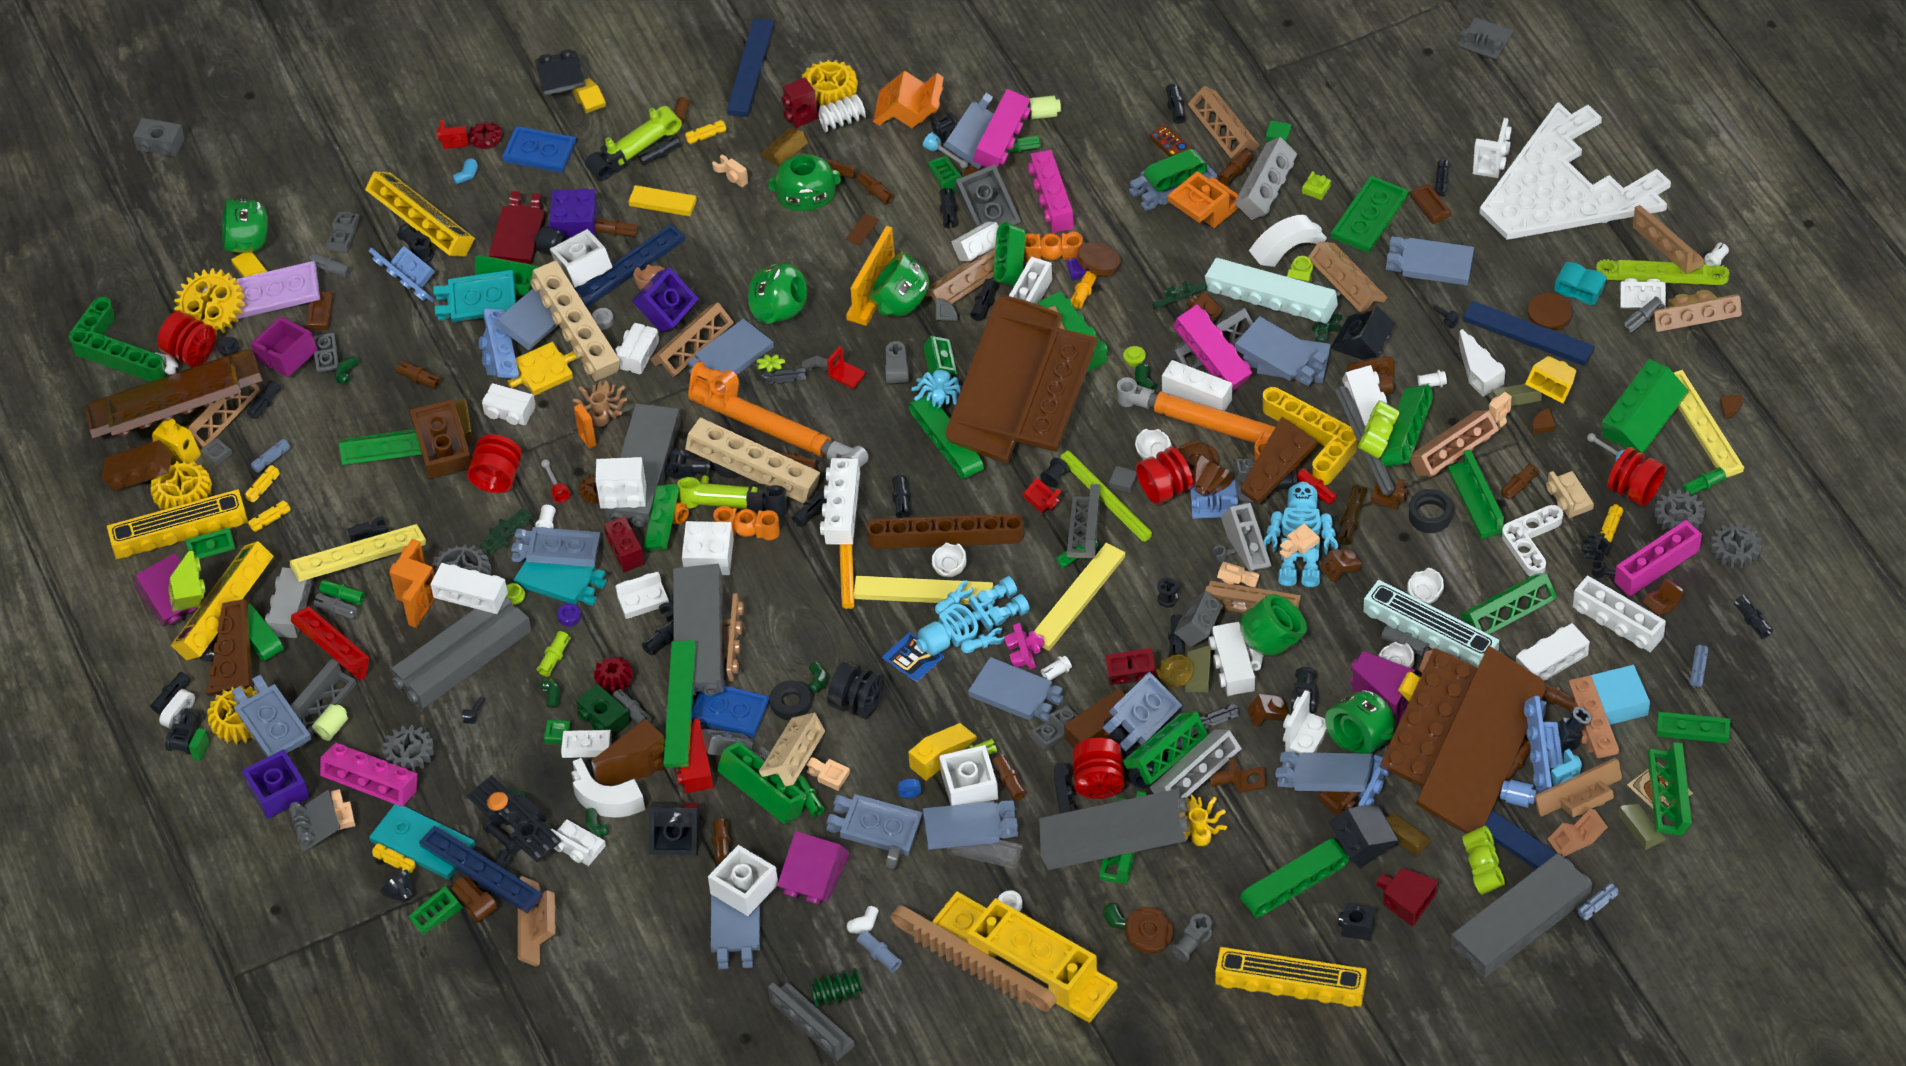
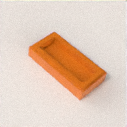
M580 403L574 406L578 435L590 449L596 446L592 418Z

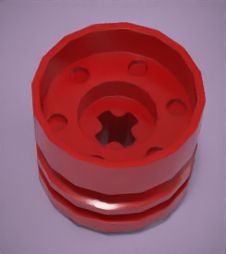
M176 311L161 326L157 340L158 349L162 353L172 358H177L180 362L190 367H195L204 363L211 354L215 345L216 332L211 325L205 324L201 320H196L193 316L183 311Z
M490 434L482 436L477 441L467 471L469 481L480 490L489 493L507 492L511 489L516 476V470L522 457L521 448L511 439L501 435Z
M1173 446L1158 452L1156 458L1149 456L1136 464V474L1146 496L1155 505H1160L1173 497V493L1180 495L1183 491H1188L1193 487V478L1189 466L1183 455Z
M1628 447L1614 464L1607 487L1613 492H1618L1620 496H1625L1628 493L1630 501L1645 507L1659 490L1665 476L1666 466L1653 458H1648L1645 461L1644 453L1637 452L1636 449Z
M1090 738L1081 741L1072 750L1074 783L1078 794L1091 799H1105L1116 795L1124 787L1122 752L1117 742L1107 738Z

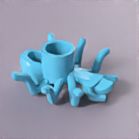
M936 370L932 376L929 372H926L923 378H917L916 381L919 384L912 387L911 391H918L922 387L920 393L914 397L915 401L921 399L926 390L930 391L927 395V401L930 400L931 396L933 406L935 407V404H938V407H941L944 402L949 404V396L947 394L952 395L953 404L956 405L957 395L959 397L963 386L959 385L957 377L951 379L948 371Z

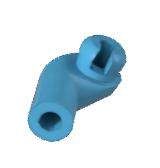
M472 158L467 159L464 162L463 170L452 175L456 185L475 177L478 168L476 160Z

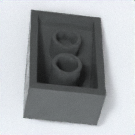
M995 164L955 181L954 190L975 228L986 222H996L998 226L1003 222L1013 225L1021 223Z

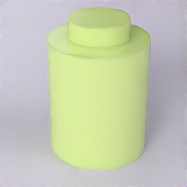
M1055 96L1029 98L1031 119L1057 117V112H1061L1060 100H1056Z
M329 705L312 725V729L320 738L330 741L348 720L346 710L340 705Z

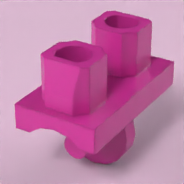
M1020 623L1013 625L1015 632L1004 636L1009 650L1020 647V650L1010 654L1012 664L1015 667L1027 664L1030 670L1036 668L1032 650L1035 654L1040 652V648L1045 643L1043 636L1031 631L1028 633L1029 637H1027L1026 632L1022 631Z

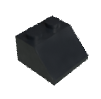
M567 49L556 55L544 54L535 59L538 78L544 95L586 86L576 50Z
M1379 306L1350 315L1331 348L1361 360L1370 357L1374 358L1381 353L1382 346L1390 337L1395 323Z
M652 802L649 807V854L697 855L700 832V803Z
M1377 803L1348 808L1328 822L1348 858L1359 868H1362L1400 842Z

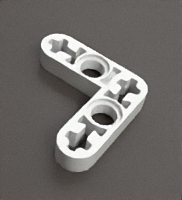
M1556 505L1546 506L1508 522L1503 527L1502 539L1528 576L1536 573H1545L1546 560L1531 538L1555 529L1562 524L1563 511ZM1536 522L1539 526L1537 528H1529L1526 524ZM1525 546L1530 551L1528 553H1521L1518 551V548Z

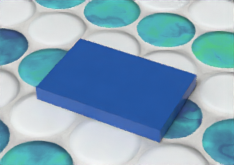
M516 126L502 159L503 162L563 173L576 145V137Z
M724 686V692L716 693L715 695H707L702 691L699 692L693 705L691 723H693L694 719L699 718L700 725L728 732L744 733L748 737L755 738L770 704V697L729 686Z

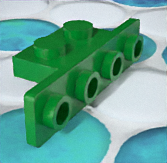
M482 255L475 257V275L513 270L515 291L518 296H525L533 289L531 285L533 270L541 267Z

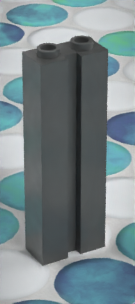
M635 404L620 458L642 457L646 480V507L605 508L607 522L625 516L627 521L632 522L636 527H648L656 487L664 484L666 467L670 463L669 453L674 449L681 425L678 408Z
M719 563L673 568L674 641L695 640L696 642L693 696L697 695V692L702 691L707 695L723 693V575Z
M505 597L497 614L474 609L392 667L394 677L392 682L397 689H403L406 692L408 699L413 704L417 703L424 709L530 633L529 617L518 607L515 608L512 605V601Z
M1178 789L1039 818L1041 858L1047 869L1052 870L1187 841L1186 831H1189V822L1185 816V812L1188 811L1187 800L1185 797H1181Z
M1557 853L1451 935V948L1461 958L1470 961L1471 967L1485 979L1590 898L1592 883L1585 874H1581L1574 868L1569 859H1564Z

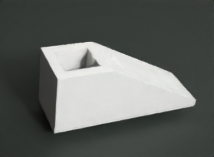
M1463 329L1460 330L1459 347L1469 384L1484 397L1491 393L1492 389H1497L1504 385L1505 369L1501 363L1496 362L1490 356L1486 349H1483L1476 343L1473 336L1468 335Z

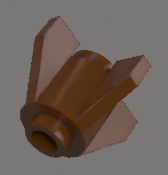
M1200 454L1197 457L1194 465L1193 485L1195 486L1194 490L1200 495L1206 497L1207 494L1213 495L1230 485L1233 478L1228 475L1229 470L1209 462L1208 459Z

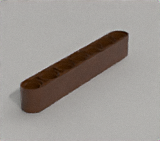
M1018 514L886 518L869 521L866 531L868 544L874 549L941 547L945 543L957 545L958 543L961 546L1015 544L1021 542L1024 538V521Z

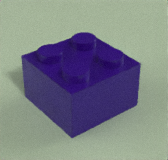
M595 189L552 190L550 227L561 229L567 239L587 229L595 236L594 226L598 208Z
M668 267L657 272L632 302L662 333L673 328L699 298Z
M284 749L242 770L248 790L267 819L290 808L291 803H300L309 798L303 778Z

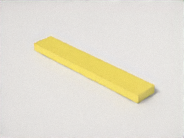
M1683 370L1674 372L1689 390V393L1678 406V409L1716 468L1721 467L1725 471L1726 478L1743 472L1744 466Z
M415 524L291 560L290 567L298 582L402 552V549L409 544L411 539L420 541L421 546L426 545V539L418 525Z
M1105 543L1095 558L1092 559L1035 629V634L1042 635L1045 643L1042 648L1048 651L1052 649L1124 560V551Z
M856 576L854 599L939 603L941 600L947 599V595L950 592H955L963 581ZM967 581V586L963 587L962 591H969L971 587H974L972 595L977 599L976 595L979 592L993 589V582ZM969 597L960 599L959 604L969 605Z

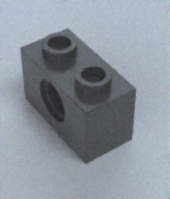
M146 118L141 119L133 135L138 151L173 157L177 156L185 140L181 124Z
M1204 591L1188 602L1174 633L1192 647L1209 636L1223 605L1209 592Z

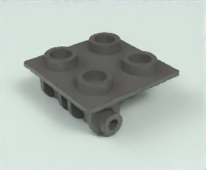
M1475 17L1469 28H1463L1461 32L1463 38L1459 42L1458 47L1497 60L1514 30Z
M329 790L304 806L298 802L290 804L288 811L291 814L292 824L294 825V830L298 836L297 840L303 853L340 829Z

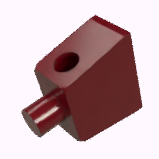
M1403 868L1398 871L1394 878L1382 873L1377 879L1376 886L1385 890L1383 894L1384 906L1413 927L1437 895L1438 881Z

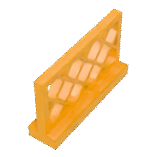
M885 227L851 286L852 305L846 314L849 321L867 326L877 309V306L868 299V293L881 271L895 257L892 227Z

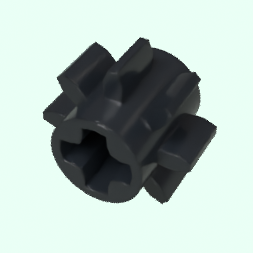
M1588 532V537L1582 538L1581 551L1587 554L1586 559L1602 560V555L1609 553L1610 545L1609 541L1604 538V533Z

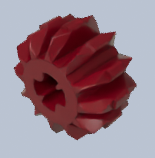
M612 654L611 659L603 657L602 663H596V670L593 673L595 682L606 692L611 691L614 693L619 689L624 691V687H630L633 671L629 661H624L622 656L615 659Z

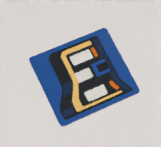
M909 632L882 658L917 682L944 655L938 653L932 656L926 652H921L916 643L918 637Z

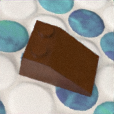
M450 399L411 409L410 413L428 479L468 469L471 462L470 454L454 400Z
M644 719L591 760L595 782L604 786H615L632 779L637 780L651 776L656 771L663 769L664 735Z

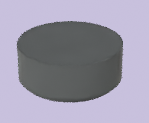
M891 845L886 863L887 869H896L900 856V847Z

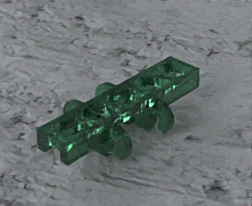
M1184 281L1178 288L1172 286L1166 289V292H1164L1166 298L1152 303L1153 309H1158L1207 289L1206 282L1191 287L1187 281ZM1183 291L1184 294L1178 296V292Z
M1333 313L1327 324H1321L1322 322L1319 321L1313 324L1312 330L1316 331L1315 341L1319 339L1327 342L1329 331H1340L1341 326L1338 323L1342 320V315Z
M521 508L507 521L499 519V524L494 529L491 527L488 529L490 536L480 543L481 548L491 554L500 545H504L505 548L509 547L505 538L511 533L515 534L516 529H520L531 519V514ZM524 514L526 515L525 518L519 519ZM504 528L508 532L504 533L502 532V529Z

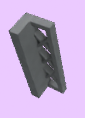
M1242 308L1233 311L1213 324L1219 327L1222 332L1231 333L1228 343L1234 346L1244 334L1236 331L1238 322L1244 319L1248 329L1253 322L1246 309ZM1182 342L1167 351L1170 360L1177 359L1179 363L1188 366L1183 355L1193 352L1185 342ZM1195 356L1194 364H1192L1189 367L1196 369L1199 366H1201L1202 363Z
M1091 484L1089 497L1073 496L1067 558H1095L1100 484ZM1077 505H1089V506L1086 507V508H1084V509H1082V508H1080V507L1077 506ZM1081 517H1084L1085 519H1087V520H1086L1085 522H1083V523H1080L1079 521H1077V520L1080 519ZM1082 531L1085 535L1079 537L1076 533ZM1081 545L1085 548V550H1077L1073 548Z
M331 659L290 707L300 721L303 722L304 727L308 728L307 731L311 737L315 733L312 725L316 720L306 722V717L318 713L320 717L329 705H339L356 686L357 682L354 678L342 673L339 662ZM339 679L347 683L344 688L334 690V685ZM333 697V701L330 704L320 706V701L323 698ZM305 743L297 748L301 749L305 745Z
M774 982L768 986L770 1002L835 1061H838L855 1046L854 1041L788 982L781 988Z

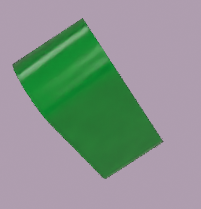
M1189 149L1151 164L1146 168L1143 175L1157 192H1162L1182 184L1197 171L1203 174L1207 169V164L1194 149Z
M1008 222L1001 223L997 229L993 278L996 282L1014 288L1023 272L1026 234L1023 228Z
M248 604L250 647L261 661L265 662L283 651L284 648L272 629L254 607Z

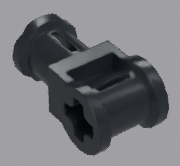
M952 112L947 113V116L940 119H931V127L934 134L941 139L942 143L946 142L957 125Z
M403 224L397 231V237L403 240L408 245L409 250L425 263L430 262L434 254L429 247V237L423 235L420 231L416 232L415 228L410 224Z
M674 449L669 453L670 463L666 467V474L674 479L692 477V473L705 474L710 477L712 461L694 458V453L685 452L681 449Z
M1301 667L1295 672L1297 683H1294V690H1292L1291 711H1294L1293 706L1297 697H1301L1306 690L1310 692L1309 710L1311 713H1315L1316 692L1313 681L1316 678V671L1310 667Z
M1575 707L1571 712L1570 718H1562L1558 723L1561 752L1563 753L1568 749L1573 751L1579 746V741L1583 737L1581 730L1592 720L1590 713L1582 707Z
M185 708L181 710L179 724L174 723L172 729L168 732L165 748L166 751L179 750L190 755L189 744L195 734V726L201 720V715L194 709Z

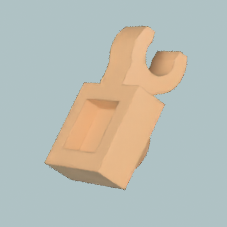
M721 155L720 161L722 164H717L715 161L712 162L713 170L718 173L726 172L727 178L732 183H736L740 187H744L748 183L747 169L732 158L728 160L726 156Z
M1506 392L1499 397H1495L1489 404V410L1498 424L1499 430L1506 425V414L1511 410L1512 396Z
M1304 523L1287 535V540L1280 545L1283 549L1280 551V554L1285 559L1291 557L1296 551L1303 555L1319 543L1320 537Z
M811 757L806 764L809 767L807 770L808 774L818 776V782L839 791L850 774V768L830 759L824 764Z
M340 789L331 791L340 829L355 826L350 802L343 803Z

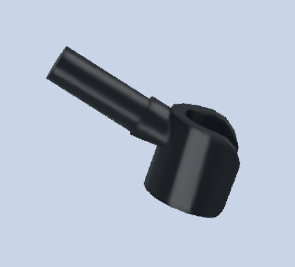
M1437 305L1433 307L1435 311L1445 317L1443 322L1447 327L1454 328L1457 325L1458 319L1456 318L1458 315L1456 311L1448 312Z
M1593 561L1594 568H1591V571L1595 578H1601L1604 575L1615 576L1616 571L1605 568L1603 561Z
M483 697L478 699L472 710L463 709V723H476L477 712L485 700Z

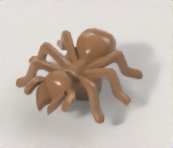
M606 380L603 386L602 382H599L597 391L596 386L593 385L591 396L588 395L582 386L578 387L585 399L591 404L586 406L581 400L575 398L573 402L581 403L586 410L591 409L589 415L594 426H605L609 422V415L613 419H616L618 415H622V412L617 410H620L622 404L627 402L626 397L620 399L621 392L625 389L624 385L617 390L616 397L611 398L609 396L614 394L615 385H612L610 391ZM617 401H619L618 405L609 403V402H617ZM610 408L617 409V410H615L614 413H613V412L610 410Z

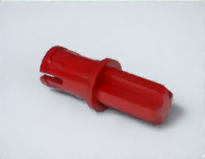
M1302 469L1297 474V481L1312 485L1317 490V496L1326 504L1331 505L1334 503L1337 496L1323 484V480H1318L1306 469Z

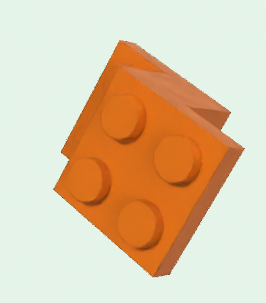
M903 71L879 90L873 122L880 126L886 120L889 121L892 117H895L911 128L915 127L918 123H922L927 116L935 113L940 106L939 98L943 90L942 83L944 77L936 73L923 83L911 74Z
M1198 171L1168 194V202L1198 223L1205 221L1213 228L1239 208L1234 203L1238 197L1237 193L1215 178L1211 177L1208 179Z
M411 539L409 544L402 549L401 556L397 562L392 564L389 574L396 600L402 601L404 604L408 625L417 628L436 600L433 597L431 582L435 575L433 567L425 564L420 541Z

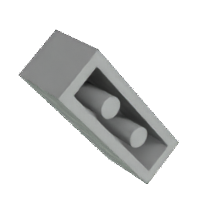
M282 568L280 576H277L275 582L276 592L275 595L272 594L270 599L271 610L265 617V622L277 637L298 638L300 629L290 622L291 614L306 608L312 587L311 578L298 582L291 568Z

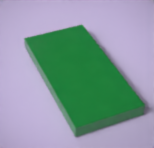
M1370 176L1332 230L1331 238L1370 253L1408 198L1409 190Z

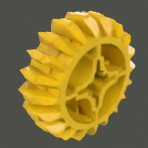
M829 59L824 63L819 61L818 65L812 63L811 68H806V72L802 74V78L806 77L815 90L817 106L825 105L827 107L828 103L831 102L835 105L836 100L843 102L845 97L851 100V96L857 92L858 82L855 71H852L851 66H846L845 62L839 64L837 59L834 62H830Z
M186 459L183 463H179L176 460L174 465H170L169 474L151 480L150 491L154 503L162 511L208 498L211 495L212 488L208 472L204 470L202 465L197 466L195 461L189 464Z
M242 685L240 686L248 699L258 694L251 686L247 689ZM232 686L231 691L227 692L223 689L222 696L216 695V701H210V708L207 714L212 732L217 734L220 740L225 739L227 743L233 740L237 745L239 740L247 743L248 738L253 737L235 712L234 707L237 704L233 699L235 696L232 690L235 688Z

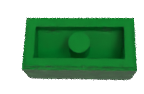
M930 336L924 344L929 373L932 376L936 370H945L951 376L956 375L957 370L950 340Z
M230 528L186 539L188 551H193L194 558L203 559L235 550Z

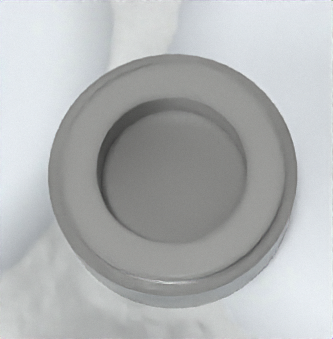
M600 308L592 313V317L600 330L608 329L613 325L614 318L611 310Z

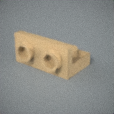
M1554 471L1549 472L1548 482H1546L1547 490L1551 495H1554L1558 507L1566 513L1568 518L1593 509L1594 503L1573 471L1558 477Z

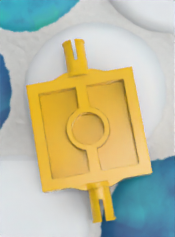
M553 342L515 358L519 376L518 378L507 380L511 389L524 384L535 396L573 379V374L567 363L579 358L575 356L573 351L563 355L558 351Z

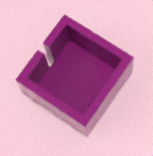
M282 316L250 343L259 363L269 368L273 367L274 371L286 377H289L318 350L311 331Z

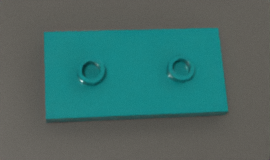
M396 804L369 837L370 842L386 846V849L390 848L404 855V858L408 857L414 860L415 864L448 880L457 869L422 848L419 841L435 825L471 849L475 846L473 839L405 806L401 807Z

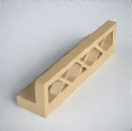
M815 712L791 718L759 770L762 777L778 773L785 786L794 784L825 733Z

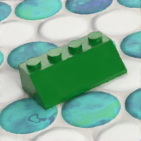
M1648 359L1603 419V438L1624 448L1632 447L1637 452L1644 453L1687 396L1689 390L1669 367Z

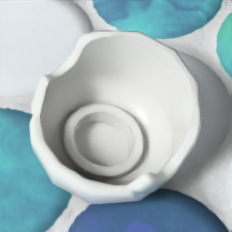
M1144 429L1136 437L1135 442L1137 452L1142 459L1149 456L1156 458L1158 452L1172 446L1168 435L1159 429Z
M945 543L942 547L936 549L932 555V567L943 577L959 575L966 567V553L958 543L957 545Z
M1432 568L1415 572L1408 581V594L1426 604L1437 601L1443 592V578L1439 572Z
M1393 642L1389 646L1384 647L1379 654L1381 658L1411 669L1414 665V652L1407 643L1403 645Z

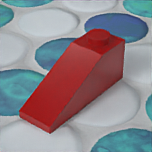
M699 718L694 719L691 727L689 767H680L681 771L676 772L679 785H684L685 794L713 788Z

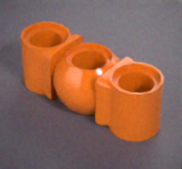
M1077 232L1062 233V238L1057 234L1050 233L1044 235L1041 239L1040 234L1028 233L1025 237L1024 261L1029 262L1031 257L1037 259L1043 257L1049 261L1057 260L1061 256H1063V260L1077 258L1078 251L1083 245V238Z
M727 506L718 507L714 511V522H731L733 536L736 533L742 537H752L756 534L757 538L773 540L780 534L778 515L774 511L768 510L763 512L759 510L757 514L753 510L743 509L737 512V508L731 509Z

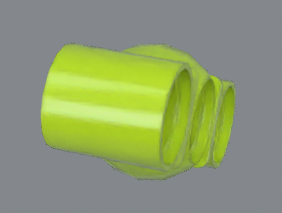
M1379 400L1370 414V419L1365 427V433L1358 444V448L1378 459L1387 446L1399 411Z
M1487 826L1480 827L1463 835L1462 838L1466 851L1470 854L1468 860L1472 868L1473 881L1479 893L1484 895L1504 886L1505 880L1501 869L1498 867L1499 859L1495 852L1494 839Z

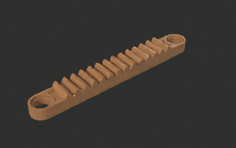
M899 905L890 915L892 922L898 928L914 937L915 943L922 941V947L930 946L931 952L938 950L939 957L946 955V961L954 960L955 966L962 964L963 971L970 969V975L977 973L979 980L986 978V984L994 983V989L1002 987L1003 994L1010 992V998L1018 997L1019 1003L1026 1001L1044 1012H1049L1055 1005L1056 997L1047 988L910 909Z

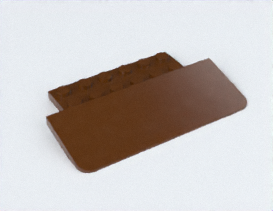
M1011 296L999 297L995 301L946 428L947 440L954 445L1008 464L1016 442L1057 452L1098 343L1097 337L1059 328L1062 321L1061 313Z
M253 349L243 350L88 403L85 406V412L92 438L110 432L112 436L116 434L118 436L126 435L131 429L149 427L154 421H167L173 418L175 414L181 412L182 414H187L194 411L196 407L202 405L204 407L211 406L216 403V400L222 398L228 400L236 397L237 393L241 392L240 388L262 381Z
M1489 645L1478 668L1434 647L1379 767L1421 787L1422 790L1415 804L1448 825L1466 834L1485 826L1528 729L1527 717L1524 715L1525 701L1533 696H1539L1541 701L1545 692L1543 680Z

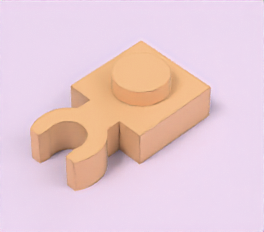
M1223 562L1217 578L1222 579L1228 584H1240L1242 582L1248 586L1256 587L1260 574L1253 571H1245L1244 567Z

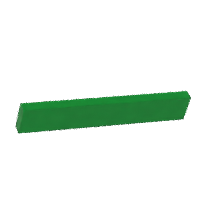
M695 640L672 641L664 752L665 768L689 767L696 656Z

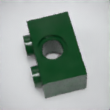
M598 684L576 700L577 714L584 722L588 721L594 730H610L611 739L630 724L628 710Z

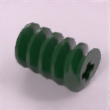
M857 968L852 969V976H850L847 970H843L842 978L837 972H834L833 980L830 979L828 974H825L823 982H821L818 976L814 977V984L810 982L816 1008H819L820 1000H823L825 1005L829 1006L830 998L838 1004L839 996H842L846 1002L850 993L854 999L858 998L859 991L863 994Z

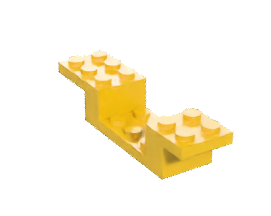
M956 892L932 921V923L989 956L995 958L998 955L1044 981L1056 997V1004L1089 1023L1117 989V982L1097 972L1096 955L996 898L988 908H985L963 894Z

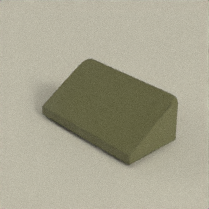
M1525 384L1492 389L1494 398L1499 397L1504 392L1512 396L1511 406L1538 402L1542 398L1541 392Z
M1205 646L1188 652L1185 692L1209 693L1211 646Z
M1639 804L1619 807V818L1644 850L1665 841L1666 838L1662 833L1655 831V824Z

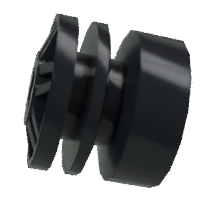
M846 660L838 666L831 680L827 695L828 706L843 712L849 709L850 714L858 715L865 720L869 719L881 699L884 689V675L879 672L873 673L868 668L862 672L861 666Z

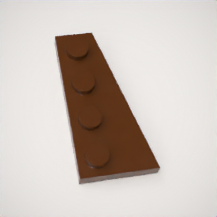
M1281 417L1242 484L1241 493L1259 505L1317 446V441L1287 419Z
M245 599L222 603L217 629L219 635L213 653H215L213 666H210L209 672L211 676L210 683L205 693L208 696L222 694L223 689L227 692L231 691L232 686L237 688L242 685L245 689L249 686L252 687L248 602Z

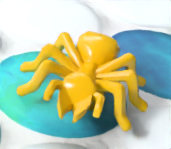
M1191 795V801L1188 797L1186 798L1188 811L1185 813L1189 822V831L1186 832V838L1188 839L1191 834V840L1195 845L1206 846L1211 842V833L1216 835L1219 830L1227 829V826L1217 825L1215 829L1208 825V823L1215 824L1226 811L1223 809L1217 812L1214 818L1209 819L1208 815L1211 813L1213 804L1217 800L1216 797L1210 800L1206 810L1201 808L1202 801L1200 797H1198V804L1193 795Z

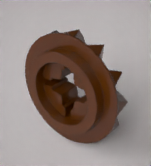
M589 474L587 479H582V484L579 486L580 496L588 503L600 504L598 491L595 493L594 490L596 476Z

